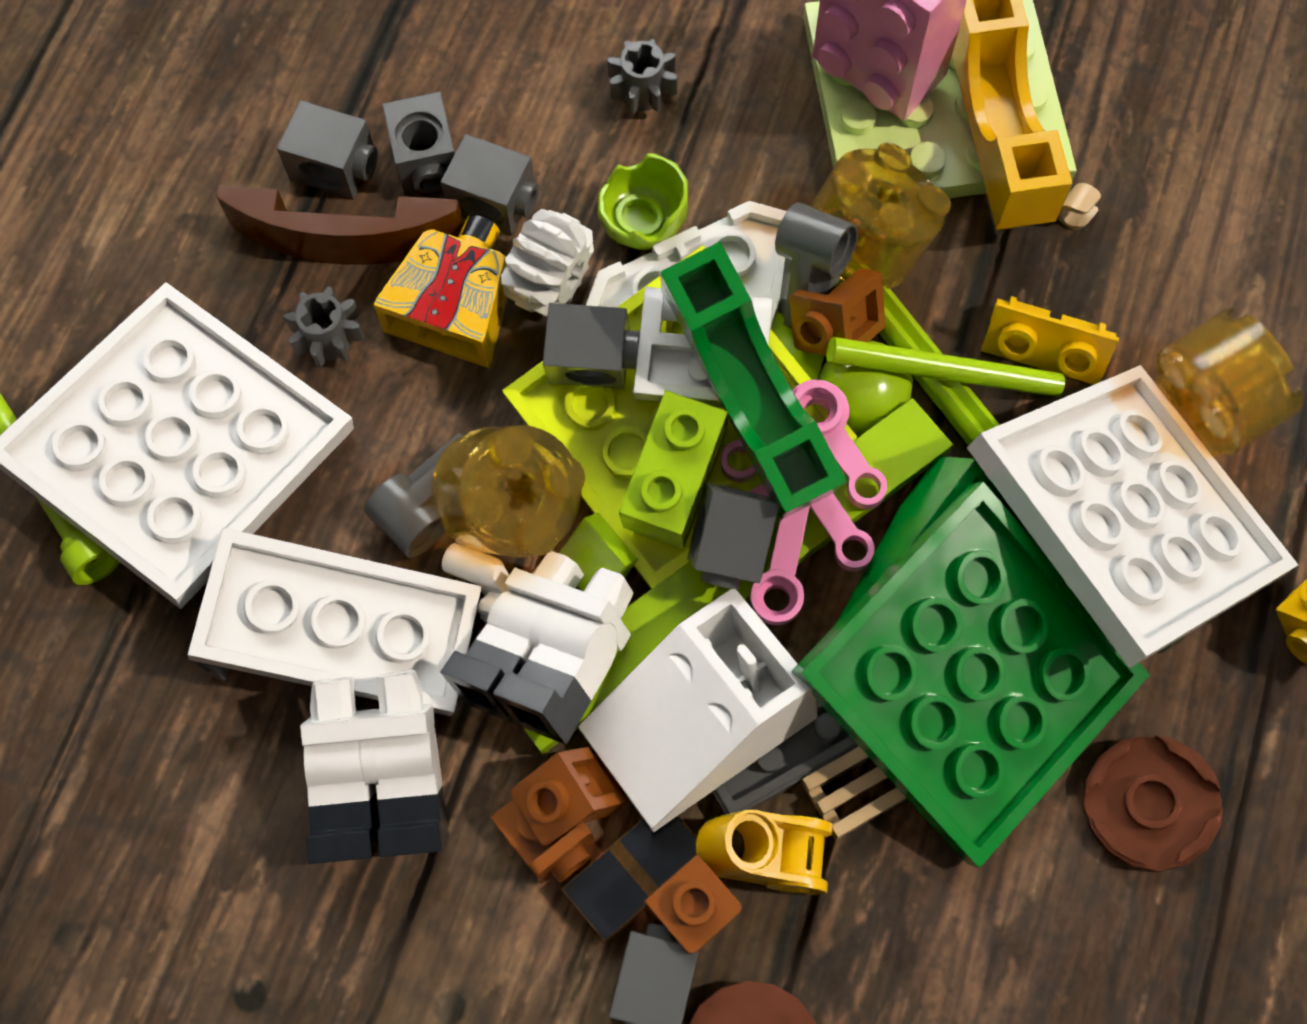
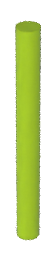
M832 337L829 340L826 352L828 362L1051 397H1059L1065 387V377L1062 373L838 337Z

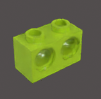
M667 390L664 391L619 510L623 528L684 549L699 510L705 482L709 483L727 434L728 411Z

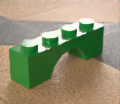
M721 241L660 271L661 290L723 409L728 411V418L769 497L779 504L778 514L781 520L839 491L846 484L847 480L816 421L802 407L783 376L763 335L752 300Z

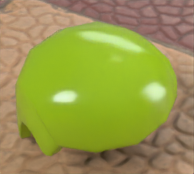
M647 153L640 163L633 166L617 165L598 194L599 222L613 241L634 249H653V245L675 236L687 219L688 180L677 163L655 153Z
M871 340L869 341V343H876V344L885 345V344H883V343H879V342H875V341H871ZM827 360L818 377V380L828 381L844 393L849 404L847 424L856 434L857 438L911 399L913 378L909 374L832 363Z

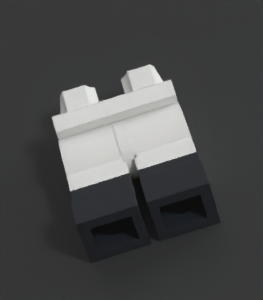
M549 550L533 573L517 568L513 569L504 583L509 590L503 592L495 600L489 611L487 624L468 652L463 654L454 651L440 673L467 705L513 723L515 721L520 727L567 745L611 667L616 651H622L631 636L621 620L633 595V591L625 578L619 573L601 568L596 571L584 591L578 590L576 587L584 576L578 564L566 555Z
M415 670L379 674L376 677L379 709L356 711L353 677L325 678L312 683L311 717L300 725L302 746H304V770L308 788L310 833L307 836L308 864L372 858L378 847L380 857L443 851L449 838V830L434 728L433 704H423V694Z

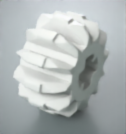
M540 209L533 215L531 220L529 219L524 222L521 233L516 239H513L511 252L505 258L507 265L501 274L504 296L515 301V305L531 313L535 311L543 316H548L549 303H570L576 289L582 284L585 272L590 268L588 262L594 252L592 230L581 225L579 220L565 213L561 214L551 210Z

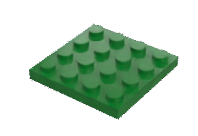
M984 482L970 483L791 671L811 688L812 695L965 863L980 868L1150 676L1141 663L1129 669L1039 545Z

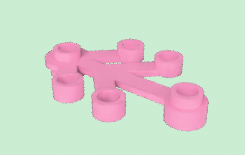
M809 380L799 384L792 391L804 409L810 405L819 404L828 412V418L824 422L817 423L840 469L849 480L847 484L848 499L854 506L860 509L877 507L883 501L887 492V480L881 471L870 467L844 429L849 418V404L844 393L834 384L824 380ZM740 440L732 441L725 446L721 453V470L733 482H747L757 472L753 464L744 471H736L729 466L728 458L733 453H746ZM862 478L872 479L878 485L879 493L872 498L861 497L856 492L855 483ZM763 483L749 491L769 496ZM834 494L783 520L780 518L770 569L762 574L760 583L754 582L751 589V607L764 623L770 625L787 624L797 617L802 608L804 590L795 574L809 508L812 509L834 542V558L841 568L856 572L866 568L871 562L875 552L872 538L866 532L856 528ZM857 540L864 545L866 556L862 560L851 561L844 556L842 545L846 541ZM771 589H781L788 595L789 604L781 611H773L765 605L764 595Z

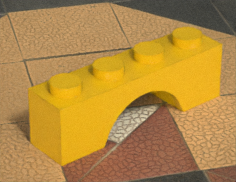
M967 0L952 57L996 230L1056 222L1073 183L1058 130H1044L1033 107L1027 71L1029 23L1023 1Z

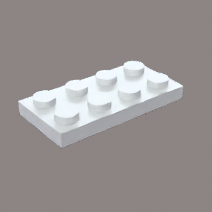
M222 527L189 647L188 658L196 662L312 686V683L319 679L353 677L354 695L378 700L376 677L379 674L415 670L423 694V704H433L434 713L452 716L455 711L458 694L442 676L440 671L454 651L466 654L468 651L482 586Z

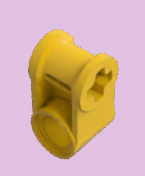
M743 810L717 816L706 821L698 832L696 854L702 858L719 878L766 885L769 889L781 892L824 895L827 894L828 882L822 879L825 837L832 835L833 824L826 820L806 816L779 815L759 810ZM735 829L741 834L744 841L745 850L741 859L735 854L732 847V835Z

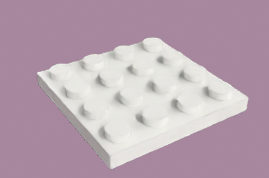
M165 282L0 435V469L173 604L182 609L208 581L222 527L254 534L354 430L351 416Z
M1141 365L982 432L967 447L986 476L1006 500L1028 533L1034 538L1129 669L1280 579L1298 566L1297 562Z

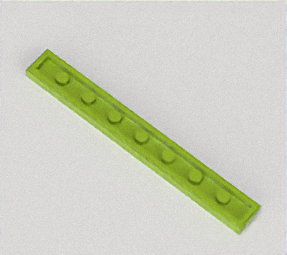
M913 398L854 441L870 467L881 471L887 480V492L881 503L926 471L940 456L945 457L949 454L953 447L952 442ZM845 476L846 484L833 494L852 522L856 523L875 508L860 509L850 502L847 496L849 480ZM862 478L855 483L856 492L861 497L872 498L879 493L878 485L872 479ZM809 508L798 565L832 540L811 508ZM778 512L763 573L769 571L780 523ZM689 562L629 605L621 620L631 636L622 651H616L611 667L578 726L681 622L731 589L702 581L700 579L702 571L695 570ZM741 580L740 587L736 590L748 603L754 582ZM524 728L542 755L559 743Z

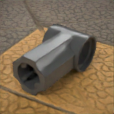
M796 202L787 210L781 220L775 239L776 253L785 257L778 312L784 317V325L791 329L789 297L797 290L828 295L839 286L840 274L851 260L858 240L857 225L800 202Z
M458 433L409 476L405 473L398 474L384 482L368 499L365 506V514L408 558H414L427 551L441 538L449 525V517L492 481L497 474L494 466L486 458L483 451L469 437Z

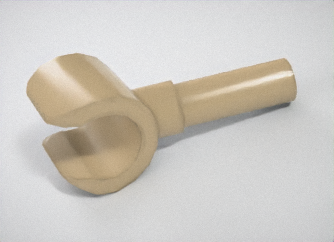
M1076 184L1068 193L1058 219L1069 229L1077 230L1083 228L1098 212V207L1095 205L1101 198L1100 192L1089 184Z

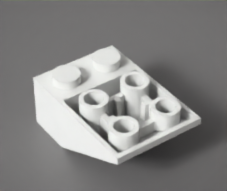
M731 589L681 622L578 728L654 833L817 718L816 698L812 695L811 688L791 672L797 665L796 661L736 589Z

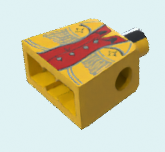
M470 215L467 217L458 238L433 229L423 232L375 300L374 308L383 332L489 368L493 359L507 301L501 283V274L507 265L505 261L506 256L499 251L493 250L500 233L498 226L482 216Z

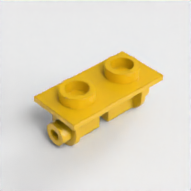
M1011 296L1009 301L997 298L981 351L1046 371L1062 373L1066 377L1095 385L1101 382L1119 342V337H1116V333L1106 330L1105 323L1100 322L1097 325L1066 315H1062L1061 320L1050 317L1051 311L1019 302L1017 297Z

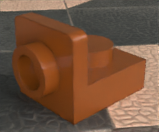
M859 268L828 295L797 290L789 297L794 346L801 351L826 356L827 346L832 337L869 342L886 327L882 272Z
M591 746L557 752L511 789L512 798L543 846L555 844L581 822L587 823L611 816L629 802L618 783Z
M514 799L490 817L541 884L552 876L559 883L579 870L591 857L586 848L595 841L592 832L584 822L578 824L555 844L543 846Z
M698 854L644 901L645 909L658 925L665 926L683 949L691 955L697 953L740 914L742 909L741 903Z

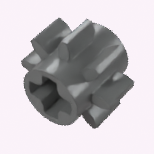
M655 39L633 43L625 41V48L621 53V57L608 58V77L611 78L609 81L610 97L612 100L623 98L632 114L636 111H649L652 109L659 112L661 111V102L664 94H677V75L674 74L675 54L667 53L663 55L662 50L656 45Z
M327 287L324 293L320 292L310 295L304 292L300 293L301 301L297 305L295 313L291 312L284 315L290 331L294 332L288 339L294 353L300 355L310 349L316 366L320 368L325 361L340 358L347 362L349 360L348 351L352 346V342L362 341L365 337L360 324L355 322L360 315L355 301L348 299L340 304L332 287ZM325 325L328 326V327L325 328V329H322V328H321L322 326H325Z

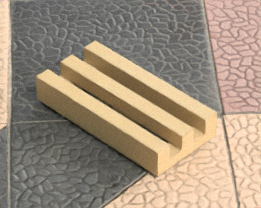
M860 746L806 776L801 781L802 786L822 819L833 824L832 836L835 841L907 799L896 787L847 817L839 819L834 810L835 808L888 778L879 767H876L830 795L826 796L821 789L823 785L870 759Z

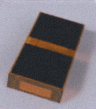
M676 816L654 833L642 818L562 887L561 891L602 941L607 944L646 910L644 901L697 855V837L679 816Z

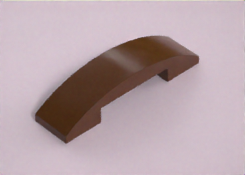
M218 186L216 194L231 227L244 236L280 253L323 263L370 265L403 261L423 232L433 229L458 238L464 225L459 203L456 199L398 196L395 217L287 211L278 189Z

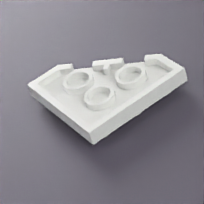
M748 201L728 210L727 217L700 230L694 226L653 245V252L625 265H622L620 261L598 271L586 305L618 307L658 278L660 271L680 262L702 245L707 248L721 241L752 303L754 296L773 298L771 329L776 312L779 309L785 257L778 255L775 251V239L781 220L787 211Z

